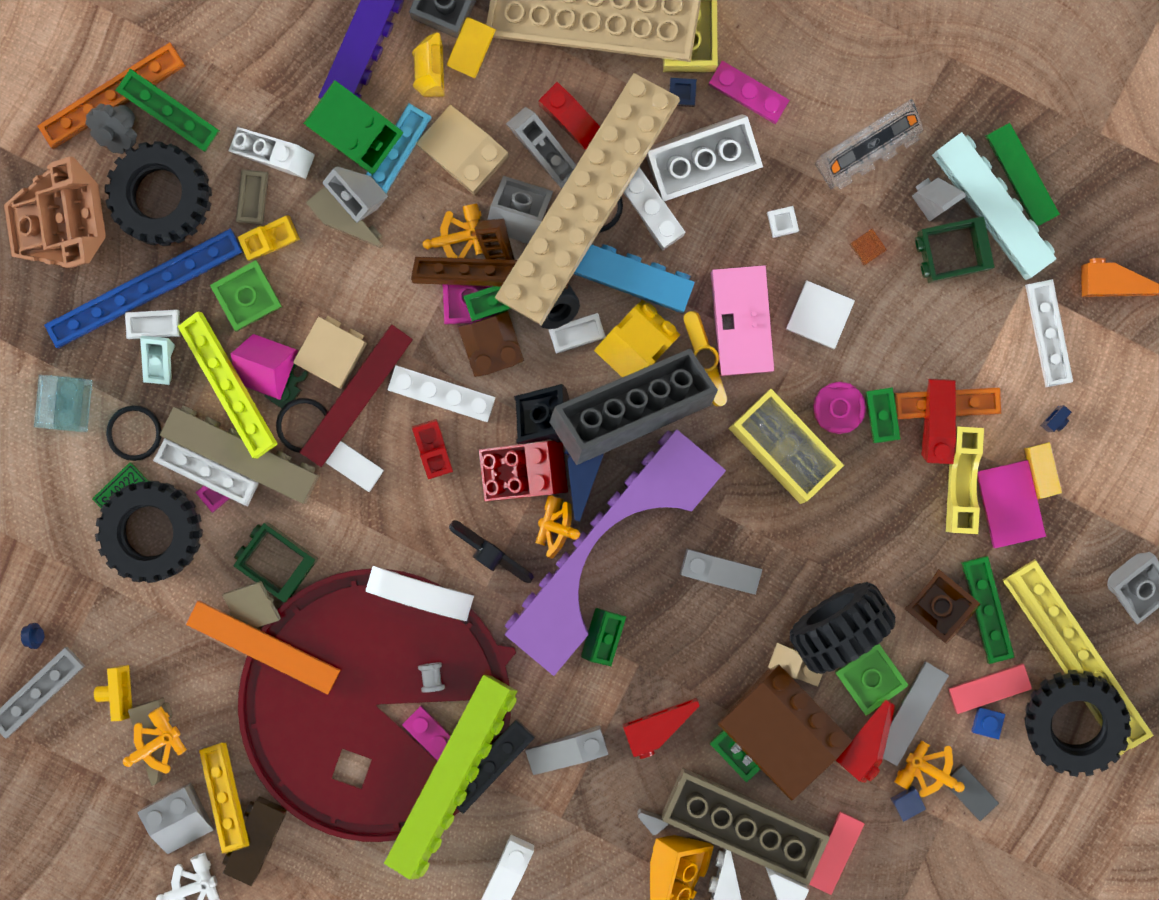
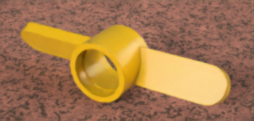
M689 311L684 315V323L694 349V355L696 356L701 350H709L713 353L715 357L714 364L710 368H704V370L718 389L712 402L713 405L717 407L723 406L727 402V395L717 369L719 354L715 348L709 345L700 315L696 311Z

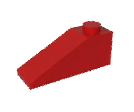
M558 82L539 99V107L586 151L600 128L598 123Z
M928 379L921 455L927 463L954 464L956 445V381Z
M697 698L624 723L623 728L633 757L639 756L640 759H644L654 755V750L659 749L700 706Z
M885 700L848 747L836 759L859 782L866 783L867 780L871 782L880 772L878 767L883 761L895 704L891 701Z

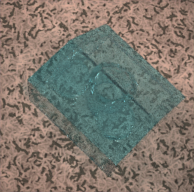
M39 375L34 427L87 432L92 380Z

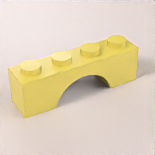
M956 427L954 464H949L946 532L978 534L980 507L977 500V473L979 462L983 455L984 428Z

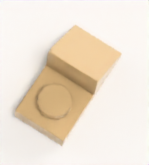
M780 643L776 644L768 667L772 668L779 664L793 679H799L818 687L823 674L810 671L796 649Z

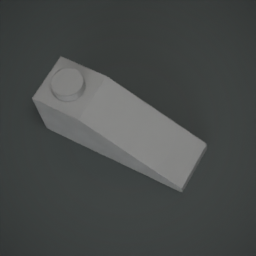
M524 107L506 125L559 187L563 188L575 169L576 164L535 112Z
M927 178L916 186L918 191L912 195L929 222L966 197L964 191L940 178H936L932 182Z
M687 548L680 570L682 576L755 595L762 569Z
M600 725L525 749L533 775L585 763L608 755V749Z

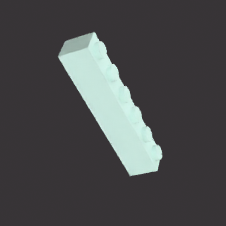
M961 132L938 149L932 156L954 186L964 191L966 194L964 199L978 217L984 216L987 230L1025 280L1030 279L1057 259L1054 256L1055 250L1048 241H1043L1039 236L1037 225L1031 219L1027 220L1022 213L1023 207L1015 198L1012 199L1006 192L1008 188L1001 178L994 176L991 171L992 166L984 156L980 157L975 150L976 144L968 135L965 136Z

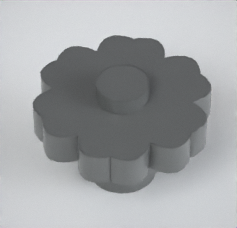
M99 104L86 115L85 123L91 129L90 135L100 146H107L112 153L123 154L136 144L137 133L131 129L134 125L135 115L127 106L119 105L118 107H112L108 104Z

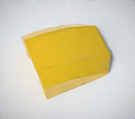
M436 32L427 36L412 52L415 71L413 87L423 97L445 96L443 42L440 33Z

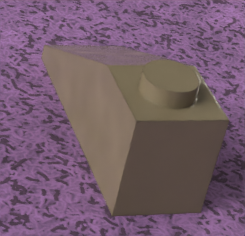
M163 697L128 709L133 729L134 725L138 722L143 725V728L156 729L157 727L153 724L148 714L162 706L164 711L169 714L170 719L173 717L170 704L168 702L165 703ZM143 734L144 744L149 743L159 735ZM166 744L151 753L160 762L163 760ZM144 761L151 786L156 785L162 780L163 772L151 768Z

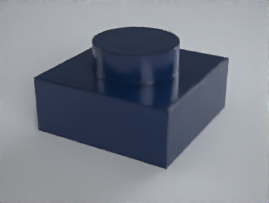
M670 77L669 92L680 99L677 106L695 107L697 79Z
M1064 405L1057 406L1040 426L1047 432H1055L1056 430L1059 432L1068 424L1069 419L1067 417L1072 412Z

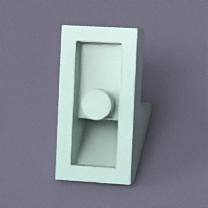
M141 336L143 382L170 385L172 380L171 355L175 344L169 338Z

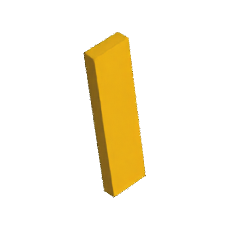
M219 743L199 750L222 853H229L250 846L226 743Z

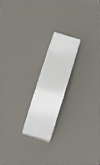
M376 566L372 568L366 592L463 621H467L474 595L440 587Z

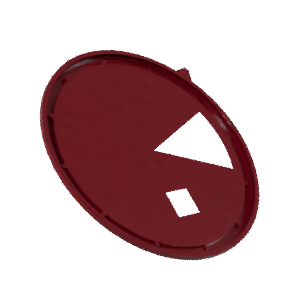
M369 568L335 574L300 590L277 609L281 619L264 625L260 630L340 669L330 693H323L247 655L238 692V717L243 745L249 761L259 780L283 808L307 825L329 835L361 842H386L397 839L437 761L376 705L467 701L471 699L483 675L493 676L510 686L506 665L516 654L515 647L497 645L489 629L471 608L467 621H463L366 592L372 571ZM386 569L389 571L399 573L403 576H407L413 579H417L420 581H424L430 584L443 587L438 583L428 580L422 576H418L404 571ZM441 662V683L445 685V689L435 692H421L423 680L422 672L418 670V666ZM511 711L506 712L502 720L504 721L503 728L498 735H494L490 745L509 727ZM342 749L372 759L361 789L332 779ZM456 808L453 815L455 816L460 811Z

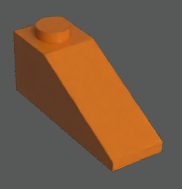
M1106 258L1089 259V263L1081 266L1082 297L1159 296L1158 283L1117 263H1106Z

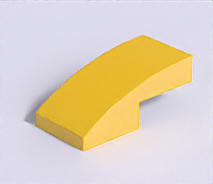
M288 215L238 236L248 261L267 255L300 240L291 217Z

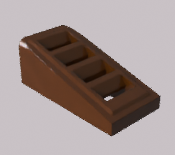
M504 218L479 221L474 229L485 259L505 258L506 260H514ZM488 234H496V236L489 237ZM491 242H499V244L491 245ZM493 250H502L503 253H493Z

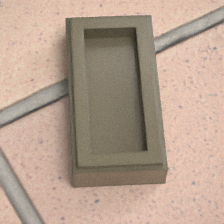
M241 169L236 214L237 223L263 225L269 178L268 172Z

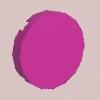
M830 383L822 388L814 399V418L820 427L830 433L843 434L851 432L864 419L866 412L865 399L859 390L849 383Z

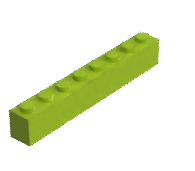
M482 676L384 862L385 865L409 880L418 879L427 872L429 868L428 860L431 854L439 849L442 843L440 837L444 830L451 826L456 807L460 806L467 795L465 790L468 784L476 779L479 773V768L477 767L481 760L488 756L492 748L490 743L494 735H498L504 725L502 720L506 712H510L516 703L517 698L515 695L518 692L517 690L493 676Z

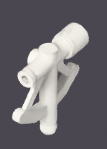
M201 853L191 858L195 874L183 870V865L177 864L171 880L172 890L158 895L156 900H186V896L200 891L201 893L197 900H203L206 894L208 900H220L215 887L218 885L217 879L210 874L211 863L210 860L208 861L206 853ZM181 876H184L196 882L181 887L180 879Z

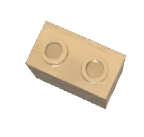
M318 316L293 363L332 385L343 389L368 343L362 341L364 335L351 328L349 332L340 329L341 323L329 316L325 320Z

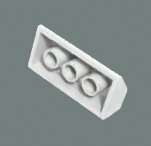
M743 114L654 144L646 155L651 174L663 201L763 167L748 116Z

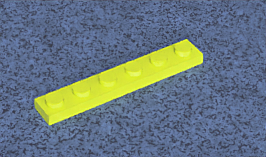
M196 312L181 323L178 328L252 458L258 459L278 443L204 314Z

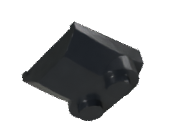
M563 384L514 396L517 419L516 443L518 445L550 439L558 443L562 442L550 424L554 407L570 400L567 389Z

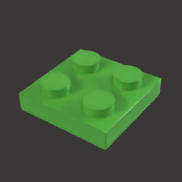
M257 260L210 285L235 332L282 308L278 297Z
M880 644L875 645L872 650L864 653L857 660L851 661L846 666L835 671V674L866 716L880 707L885 700L891 699L909 686Z

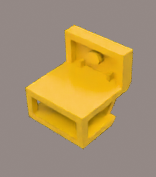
M642 299L614 327L594 351L621 377H625L653 365L681 334L677 332L676 327L671 322L666 321L657 313L656 308L652 304L646 303Z

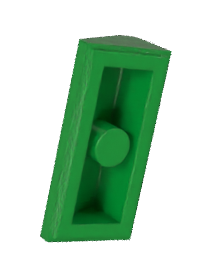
M595 608L581 657L590 662L611 667L626 616Z

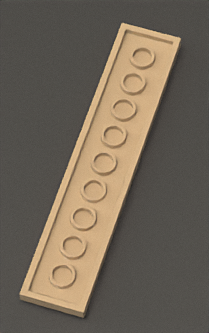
M633 73L495 296L499 302L542 326L680 101L678 96Z

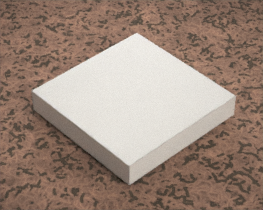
M806 280L786 330L835 349L855 300Z

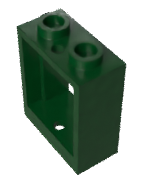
M984 216L925 228L917 232L918 237H915V245L918 253H922L923 262L920 264L923 278H927L928 283L989 271L995 268ZM970 228L977 265L936 274L928 237Z
M263 523L262 526L258 524L249 535L252 540L248 546L245 547L243 545L235 554L234 558L237 561L233 566L253 581H262L267 591L286 603L293 596L319 558L270 523ZM268 533L303 557V560L283 588L247 564Z

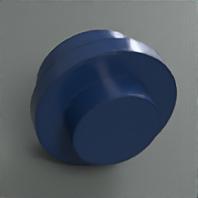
M30 623L21 630V642L25 647L38 649L44 641V631L38 623Z

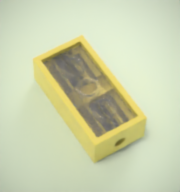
M772 389L765 392L728 428L800 504L807 502L844 466Z

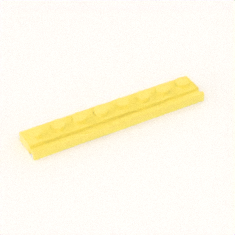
M1034 559L1013 572L1012 575L1007 578L1005 577L1003 582L1065 674H1068V670H1077L1081 674L1084 671L1092 672L1095 677L1101 676L1106 679L1108 684L1113 685L1119 692L1131 720L1129 722L1131 736L1127 737L1128 746L1125 751L1153 737V733L1037 561ZM1085 702L1102 727L1103 719L1098 708L1089 702ZM1121 750L1119 754L1122 755L1125 751Z

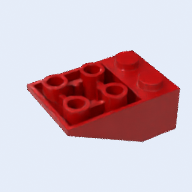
M546 441L479 450L484 501L568 492L562 442Z

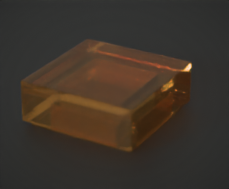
M873 229L849 244L863 265H866L887 250Z

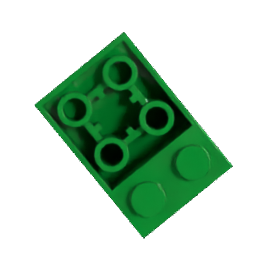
M335 80L303 123L372 175L404 133Z

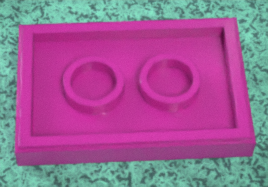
M1028 460L978 471L977 481L993 548L1046 537Z

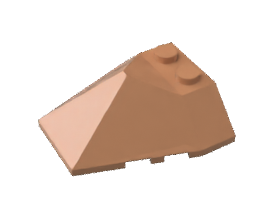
M66 157L51 162L47 166L48 170L45 173L33 178V183L28 188H22L4 204L12 257L73 268L90 263L106 238L98 184L74 157Z

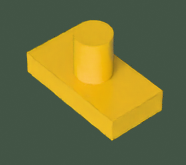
M129 665L107 668L108 686L95 687L94 699L96 702H110L111 721L129 719L128 709L132 708Z

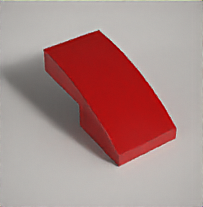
M434 419L412 426L428 480L453 472L438 420Z

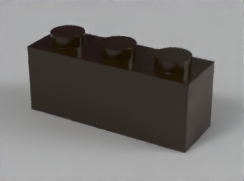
M260 796L255 803L250 801L244 813V816L248 817L245 828L250 846L226 853L222 864L226 865L223 874L249 886L254 884L287 813L285 808Z

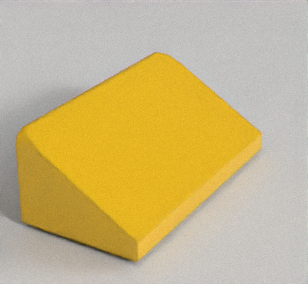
M466 17L448 59L447 66L476 78L496 29L473 18Z
M1050 442L1024 448L1026 460L1029 461L1037 499L1062 493Z

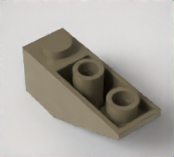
M323 187L306 202L325 226L378 248L383 247L379 241L382 235L373 225L368 228L362 220L356 223L326 187Z

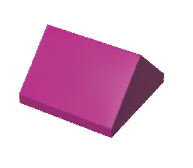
M252 334L231 353L232 365L245 387L280 400L299 350Z

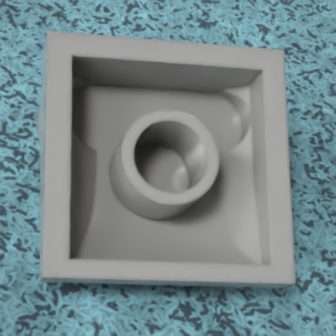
M1151 552L1139 553L1115 570L1109 576L1107 582L1108 589L1115 594L1137 625L1159 608V561Z

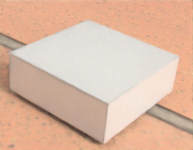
M793 206L767 212L773 238L799 232Z

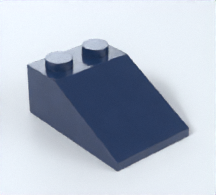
M566 449L564 454L569 455L568 469L574 519L580 522L604 453L576 465Z

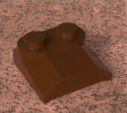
M508 310L480 321L458 326L474 377L488 375L524 361Z
M938 569L930 582L905 607V610L938 639L947 644L972 617L980 603Z

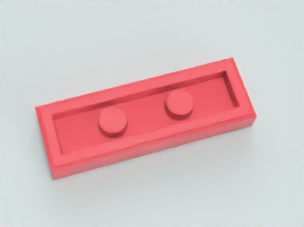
M1021 663L949 687L948 691L955 712L959 714L1031 690L1032 687L1025 666Z
M841 811L839 812L829 833V841L809 885L832 895L865 825L864 822Z

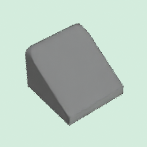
M641 808L637 811L638 818L652 835H657L669 825L662 821L661 815Z

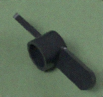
M456 520L451 522L449 525L450 531L476 549L472 557L492 571L500 565L523 582L531 583L534 576L530 571L461 522Z

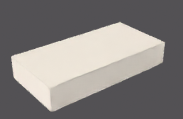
M179 310L125 313L127 339H140L141 336H181L178 328L180 325Z
M598 313L570 321L556 329H548L556 354L602 340L606 337Z
M342 441L339 442L326 461L328 465L368 492L372 490L385 471Z

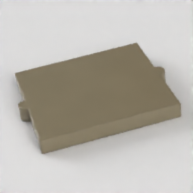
M262 581L226 592L222 595L231 611L230 615L254 628L281 619L273 604L274 599L269 596Z

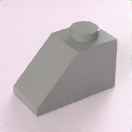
M338 166L333 168L322 182L356 223L375 212L388 197L371 176Z

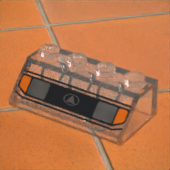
M912 99L819 157L815 165L831 190L837 186L840 190L853 182L851 177L860 172L864 176L876 168L874 166L875 162L880 159L886 162L898 154L896 149L905 145L907 149L920 140L918 136L924 129L914 101Z

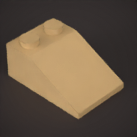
M449 105L416 142L417 146L474 196L509 158L508 152L452 105Z

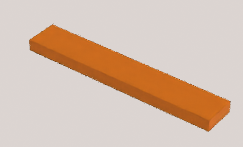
M169 42L45 120L37 127L49 146L55 149L88 128L85 123L86 115L92 108H96L99 104L118 107L130 101L115 91L129 69H132L150 83L156 85L186 65L174 46Z
M197 601L186 623L187 626L326 694L330 693L340 672V669L202 601Z

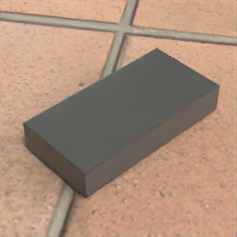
M959 765L950 774L958 782H962L965 789L962 792H957L954 788H948L979 821L999 804L964 765Z

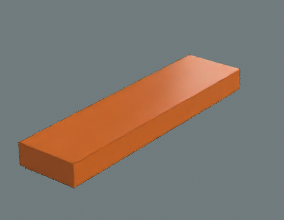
M1000 388L956 390V416L1001 414ZM927 391L894 393L898 419L925 418Z

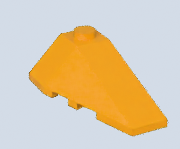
M677 835L656 838L650 861V900L694 899L697 893L694 887L699 877H705L714 845Z

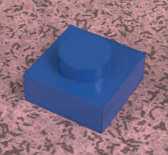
M978 707L971 732L999 740L1005 714Z

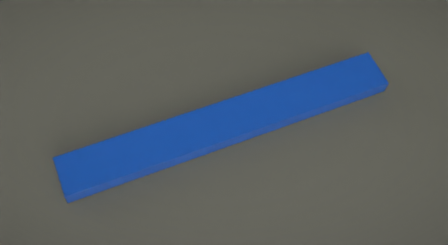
M230 228L48 322L44 326L55 347L59 349L244 252L233 230Z

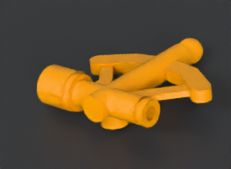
M478 203L463 206L466 220L464 223L453 218L451 211H447L440 227L441 236L434 237L431 240H424L423 247L427 250L432 247H443L448 258H464L474 244L476 255L483 254L474 229L479 222L480 216H482ZM453 223L465 229V231L449 234V226ZM468 241L458 257L453 252L451 244Z
M548 495L544 510H546L544 518L538 521L540 530L535 543L545 546L546 542H548L549 550L546 556L553 559L562 549L567 537L576 540L580 537V532L570 527L572 521L571 503L564 502L562 505L563 499ZM563 516L562 524L554 522ZM551 532L559 534L555 543H553Z
M160 706L148 714L153 724L157 727L156 729L143 728V725L139 722L134 725V744L137 750L123 759L124 766L130 767L133 763L143 759L151 768L167 774L171 770V767L167 764L171 746L177 752V755L187 750L178 737L181 735L180 731L176 726L172 727L168 722L170 720L169 714ZM143 734L159 735L147 744L143 742ZM166 744L163 760L160 762L151 753Z
M922 740L914 753L909 754L906 759L907 765L905 769L898 771L894 781L908 790L916 776L922 788L919 791L921 797H926L938 791L943 784L951 789L954 788L957 792H962L965 789L962 782H958L957 779L950 776L953 766L952 748L946 746L944 751L924 756L930 745ZM945 756L943 771L926 762ZM921 771L936 779L935 783L927 787Z

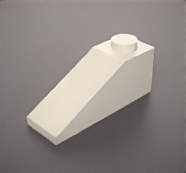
M510 835L481 900L512 899L534 852L533 844Z

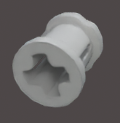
M441 662L418 666V670L422 672L423 680L421 692H435L445 689V685L441 683Z

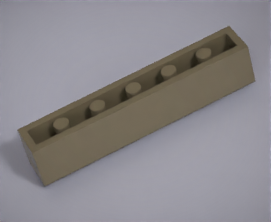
M184 405L181 409L173 407L160 436L302 504L307 503L320 475L314 473L316 468L304 462H301L300 466L290 462L291 456L279 450L276 454L268 451L258 459L252 458L237 430L230 428L229 432L219 428L220 422L206 417L204 421L196 417L197 411Z

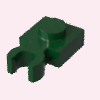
M293 364L280 400L266 394L264 395V397L281 409L298 397L302 390L296 387L298 382L305 381L309 373L307 371H304L300 377L294 375V369L297 367L296 364Z

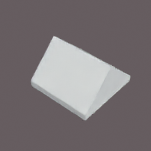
M765 867L777 900H805L809 892L807 885Z

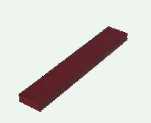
M392 324L388 327L299 451L302 455L320 467L324 465L413 341L412 338Z

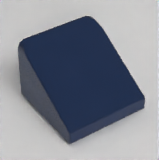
M914 786L890 798L903 822L926 810Z

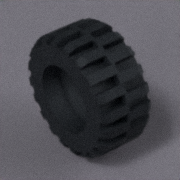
M154 141L151 145L147 142L140 143L138 149L131 147L125 151L127 156L123 159L118 157L114 163L117 167L114 171L109 170L107 177L110 179V184H105L104 192L109 197L105 202L107 208L112 211L110 216L115 223L120 225V229L139 241L150 245L160 244L162 246H170L172 242L181 243L185 241L187 235L193 236L198 232L196 227L200 223L202 225L205 223L207 218L204 215L211 208L212 203L209 202V197L212 196V189L208 186L209 178L207 174L202 170V166L197 160L178 146L173 144L166 145L160 141ZM158 170H166L173 173L179 179L182 186L181 200L176 209L169 215L158 219L150 218L144 215L137 206V189L140 182L148 174Z
M159 481L137 482L113 493L109 497V502L103 504L100 510L102 515L100 518H97L95 525L99 527V533L95 534L96 542L100 541L101 549H98L101 557L105 556L107 558L106 564L110 569L115 568L119 576L132 578V581L139 583L142 581L153 583L165 580L181 572L183 568L193 561L194 554L200 548L199 539L203 534V529H200L199 522H202L200 514L197 515L194 509L196 505L193 500L189 501L186 497L187 494L182 490L175 489L174 485L160 483ZM142 507H155L162 510L172 523V542L163 553L156 556L139 554L131 547L127 539L126 525L128 519L133 512Z
M868 582L858 583L853 587H848L841 592L835 593L827 600L825 599L819 605L809 610L806 615H803L793 625V629L790 630V641L810 671L824 674L827 671L831 672L836 668L846 666L847 663L857 660L861 655L872 650L875 645L881 643L883 638L887 637L891 630L894 629L896 617L876 585Z
M1068 670V674L1061 675V672L1053 674L1054 678L1052 680H1043L1040 683L1041 687L1039 690L1034 689L1030 695L1031 701L1027 702L1025 709L1026 717H1024L1028 739L1035 754L1040 756L1041 761L1046 766L1052 765L1054 771L1061 774L1067 771L1070 776L1078 777L1079 772H1085L1086 776L1094 775L1093 770L1100 768L1101 772L1109 769L1107 764L1111 761L1116 763L1121 758L1119 753L1121 750H1126L1128 746L1127 737L1131 736L1130 715L1119 692L1113 685L1108 684L1106 679L1101 676L1095 677L1092 672L1084 671L1081 674L1077 670ZM1085 701L1095 705L1102 715L1103 725L1100 732L1092 740L1083 744L1074 745L1062 742L1055 736L1052 730L1054 714L1061 706L1069 702Z

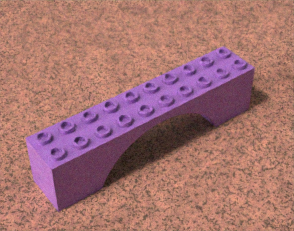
M677 429L673 432L669 430L665 432L657 442L661 445L655 453L651 450L640 462L644 467L639 473L633 471L624 481L627 487L620 494L616 491L608 500L607 504L610 506L604 514L600 511L590 522L593 526L587 534L582 532L580 537L573 542L576 548L572 553L565 552L556 563L559 567L554 574L548 572L539 583L541 590L537 594L531 592L522 603V607L525 609L520 615L515 612L506 622L505 627L507 630L505 636L553 676L588 636V630L580 611L578 590L586 558L598 539L615 523L643 510L671 507L693 511L726 471Z

